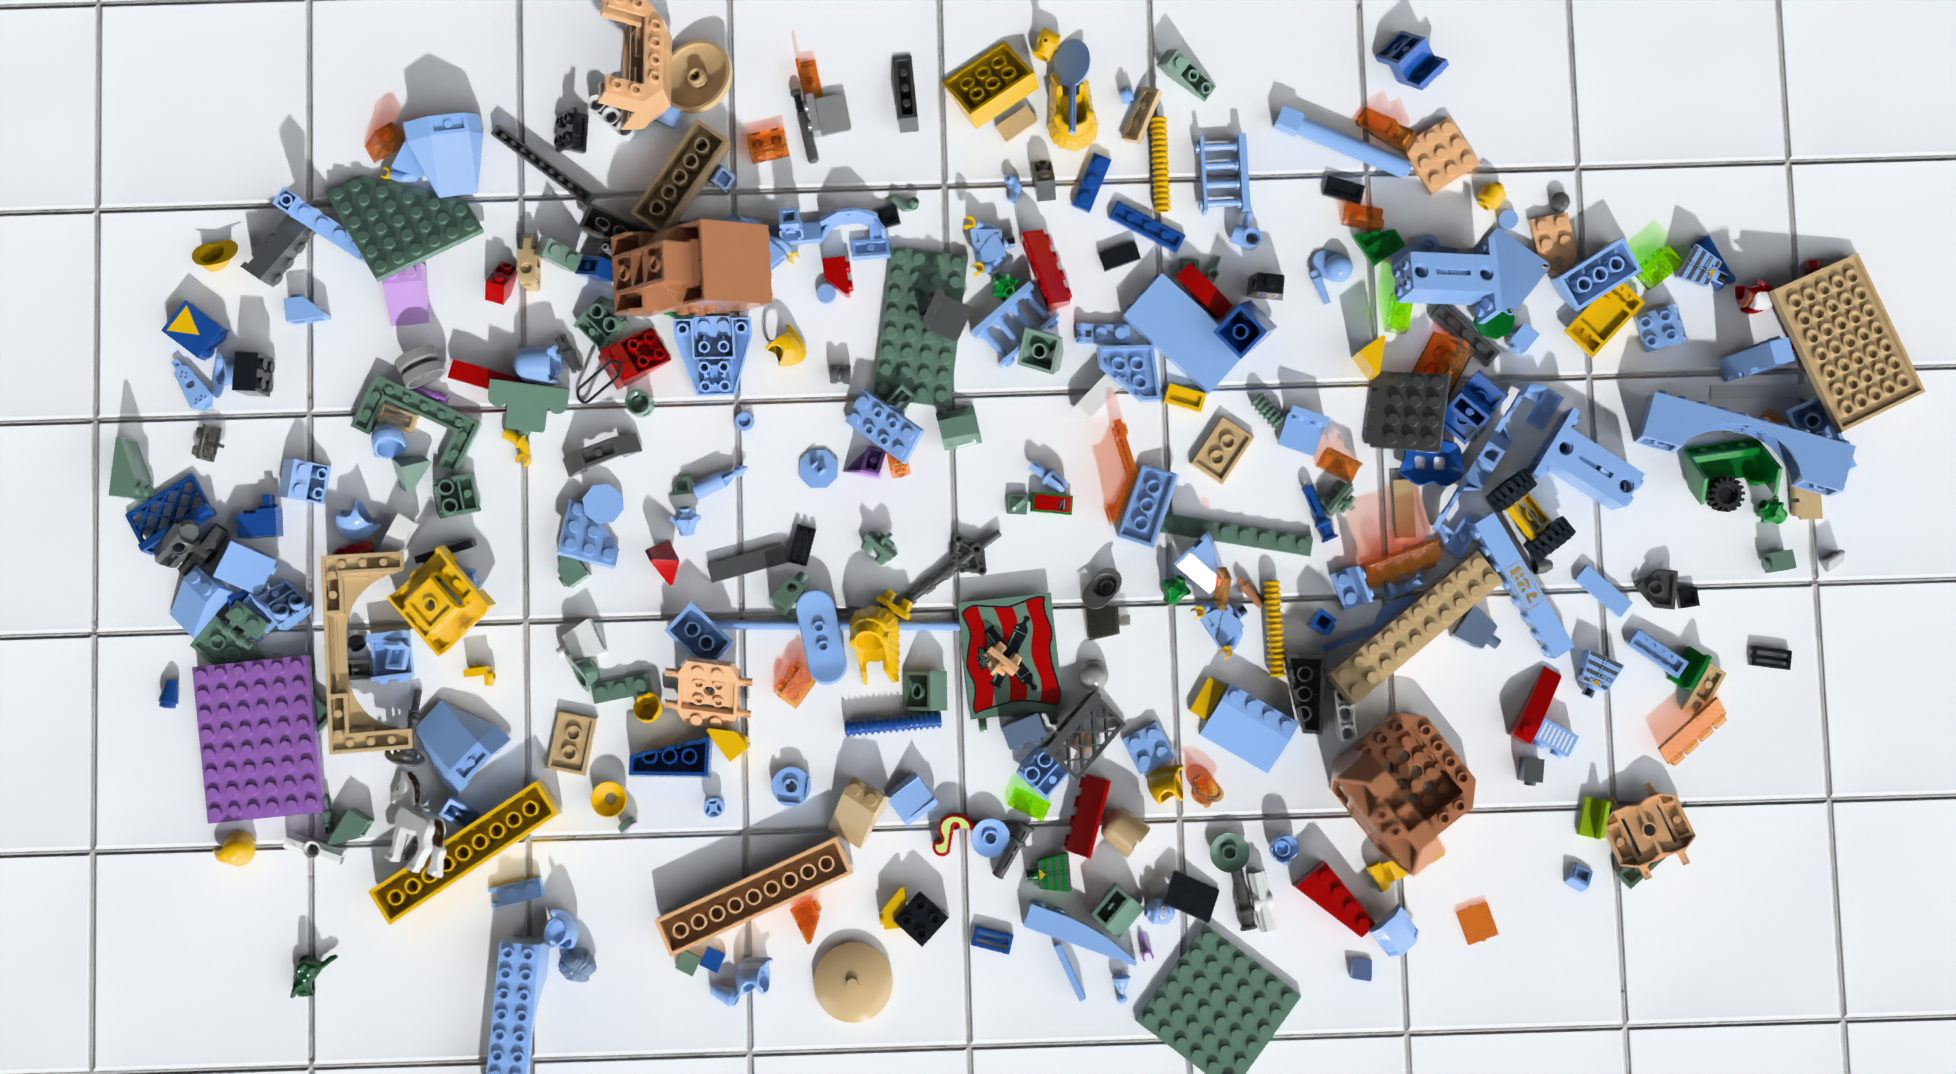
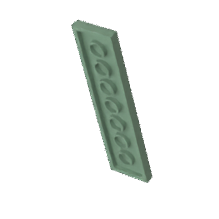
M215 615L190 644L193 649L213 665L270 659L255 645L250 650H247L243 646H238L235 643L236 641L230 636L226 637L223 635L221 630L217 628V624L220 621L228 623L219 615ZM314 696L319 736L328 725L327 706Z

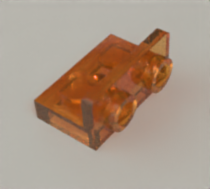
M783 126L746 135L753 164L790 156Z
M796 661L788 667L784 678L776 683L774 693L797 709L816 681L811 677L808 668L799 661Z

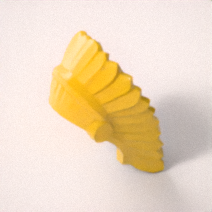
M1050 75V116L1047 127L1049 137L1052 138L1053 144H1057L1059 148H1065L1066 150L1078 151L1086 146H1090L1097 137L1098 121L1093 110L1092 95H1090L1087 76L1079 84V95H1076V133L1072 135L1068 134V95L1063 96L1062 85L1057 75Z
M869 605L866 608L855 611L849 624L851 636L849 643L855 650L863 685H867V662L883 661L884 672L887 673L892 683L899 682L900 661L898 658L900 655V644L898 640L900 635L898 632L900 627L898 626V619L895 618L894 613L888 612L887 608H880L879 606Z

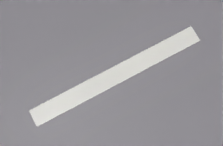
M1813 384L1710 385L1711 399L1815 398L1818 396Z

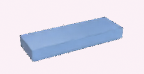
M1585 565L1574 579L1576 583L1618 618H1621L1633 604L1589 565Z
M1061 942L1053 944L1079 1002L1085 1000L1086 995Z

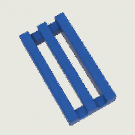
M975 925L971 945L1009 955L1014 934ZM978 931L1009 938V940L1005 941L978 934ZM976 939L1006 945L1007 949L976 942Z

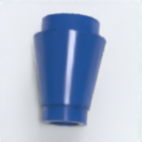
M166 679L158 699L159 707L176 709V704H179L177 680Z

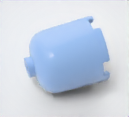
M536 345L524 346L519 349L512 361L513 370H515L519 379L527 383H558L557 374L562 373L561 354L556 352L558 346Z

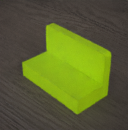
M1584 796L1577 835L1604 840L1611 801Z

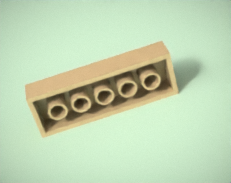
M696 119L630 212L634 219L654 232L676 226L730 150L731 144L729 140Z

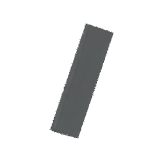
M1439 304L1428 316L1485 367L1489 366L1500 353L1498 349L1446 304Z
M783 544L709 563L707 567L711 582L715 583L788 562Z

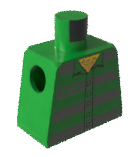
M1063 852L1037 859V868L1026 869L1027 881L1039 880V888L1043 890L1072 892L1069 853Z

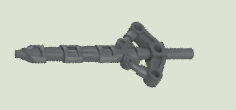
M997 529L980 543L961 534H956L952 548L953 553L950 555L951 561L938 569L939 571L933 576L922 581L919 584L920 586L913 592H907L903 595V598L909 600L914 605L917 603L916 600L924 594L928 595L936 589L937 585L948 580L958 571L960 573L986 574L984 549L1002 536L1000 531ZM961 545L970 549L964 554L958 551ZM975 556L977 566L970 567L968 561Z

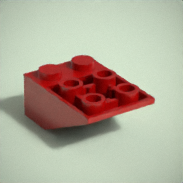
M652 327L603 348L597 357L602 366L612 359H616L621 363L622 374L613 382L617 390L636 382L672 360ZM615 362L610 363L605 368L611 380L619 373V366Z

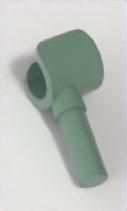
M1216 256L1212 268H1209L1205 274L1206 278L1208 276L1213 278L1212 283H1214L1219 275L1217 267L1221 259L1220 256Z

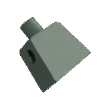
M799 571L794 578L789 575L771 596L770 605L786 617L800 595L805 592L803 585L809 577L802 571ZM794 588L795 591L790 592L789 589Z

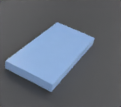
M1141 464L1117 537L1151 548L1155 547L1179 477L1178 474Z

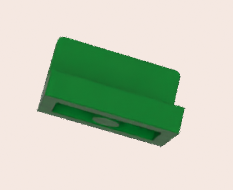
M1687 646L1681 657L1689 661V663L1678 678L1669 674L1667 679L1682 689L1692 690L1712 659V656L1709 654L1703 655L1691 646Z

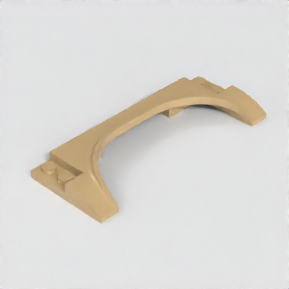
M404 551L321 556L329 755L413 748L412 728H395L383 724L371 717L358 703L350 684L347 628L349 617L356 601L375 582L391 574L405 571Z

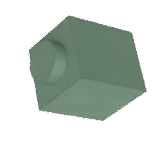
M1793 549L1762 554L1761 564L1765 573L1797 568Z

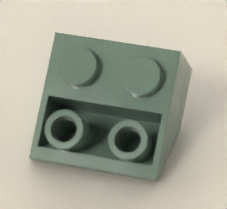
M1114 882L1089 913L1107 930L1120 938L1142 913L1144 907Z

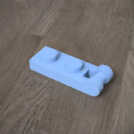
M1076 324V330H1078L1077 344H1130V325ZM1086 331H1091V337H1086Z

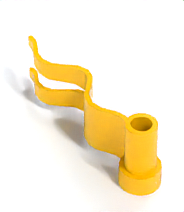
M1443 853L1441 856H1439V857H1438L1436 860H1434L1433 862H1435V861H1437L1438 859H1440L1441 857H1443V856L1445 855V853ZM1376 861L1366 867L1380 892L1390 889L1389 883L1409 875L1392 861L1383 864L1380 861Z

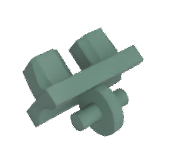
M1337 479L1332 486V490L1338 493L1335 498L1327 493L1321 498L1320 502L1327 509V513L1333 517L1338 509L1342 513L1346 509L1351 511L1355 509L1352 502L1356 498L1351 495L1354 489L1352 488L1353 484L1349 481L1345 483Z
M871 531L864 536L865 540L861 548L868 554L875 548L879 552L875 557V561L882 566L887 561H891L898 554L892 548L895 543L890 539L893 536L891 532L885 535L882 531L878 534Z

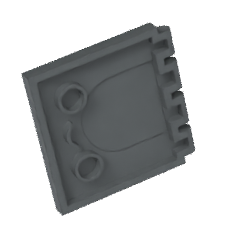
M1380 371V374L1372 379L1371 388L1377 389V392H1370L1369 408H1375V411H1368L1366 426L1372 427V430H1365L1364 443L1370 444L1371 448L1441 453L1451 376L1449 374Z

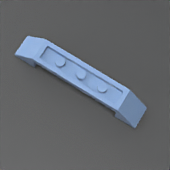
M282 187L272 202L275 206L366 264L345 227L313 208L285 187Z

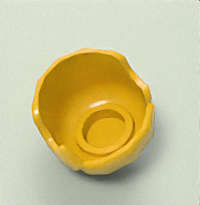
M652 692L639 695L633 705L635 717L644 723H651L657 720L663 711V704L660 698Z

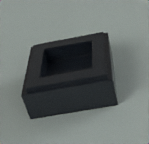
M895 205L877 210L879 219L885 226V229L901 225Z
M1697 586L1676 590L1678 609L1700 606Z

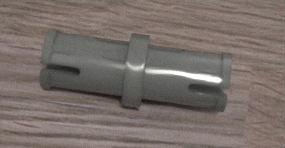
M562 334L561 338L559 335L554 340L562 352V358L566 359L572 374L577 373L576 370L578 372L581 371L583 366L576 356L575 348H572L566 334Z

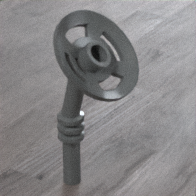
M420 689L414 690L411 710L408 711L407 729L412 728V737H414L416 724L419 723L418 719L420 718L419 707L422 690ZM413 748L400 749V752L394 750V754L391 753V750L384 753L385 758L390 762L406 767L421 766L425 761V757Z

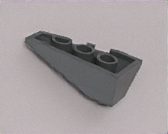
M592 203L589 204L578 226L579 231L596 239L610 242L612 236L624 232H651Z

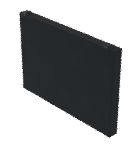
M1174 870L1163 904L1205 923H1210L1220 890Z

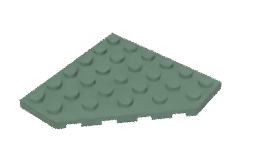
M362 175L325 191L377 282L484 233L481 224L464 199L455 197L438 198L434 192Z

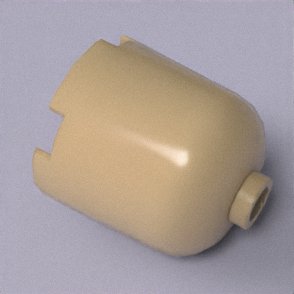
M1117 808L1112 813L1108 811L1101 819L1104 821L1101 827L1102 836L1126 858L1134 851L1133 848L1137 845L1136 841L1141 843L1151 827L1125 808Z

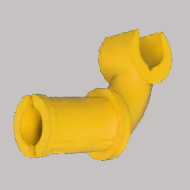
M506 428L502 438L515 444L516 448L520 449V454L516 456L515 462L520 463L522 458H524L525 462L522 467L529 466L532 459L526 435H520Z

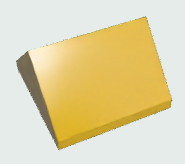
M1384 335L1374 340L1352 357L1367 380H1372L1380 374L1386 338Z

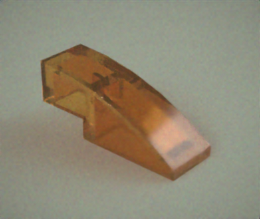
M1367 107L1363 109L1355 121L1357 126L1373 137L1406 154L1418 139L1414 130L1398 124L1394 118Z

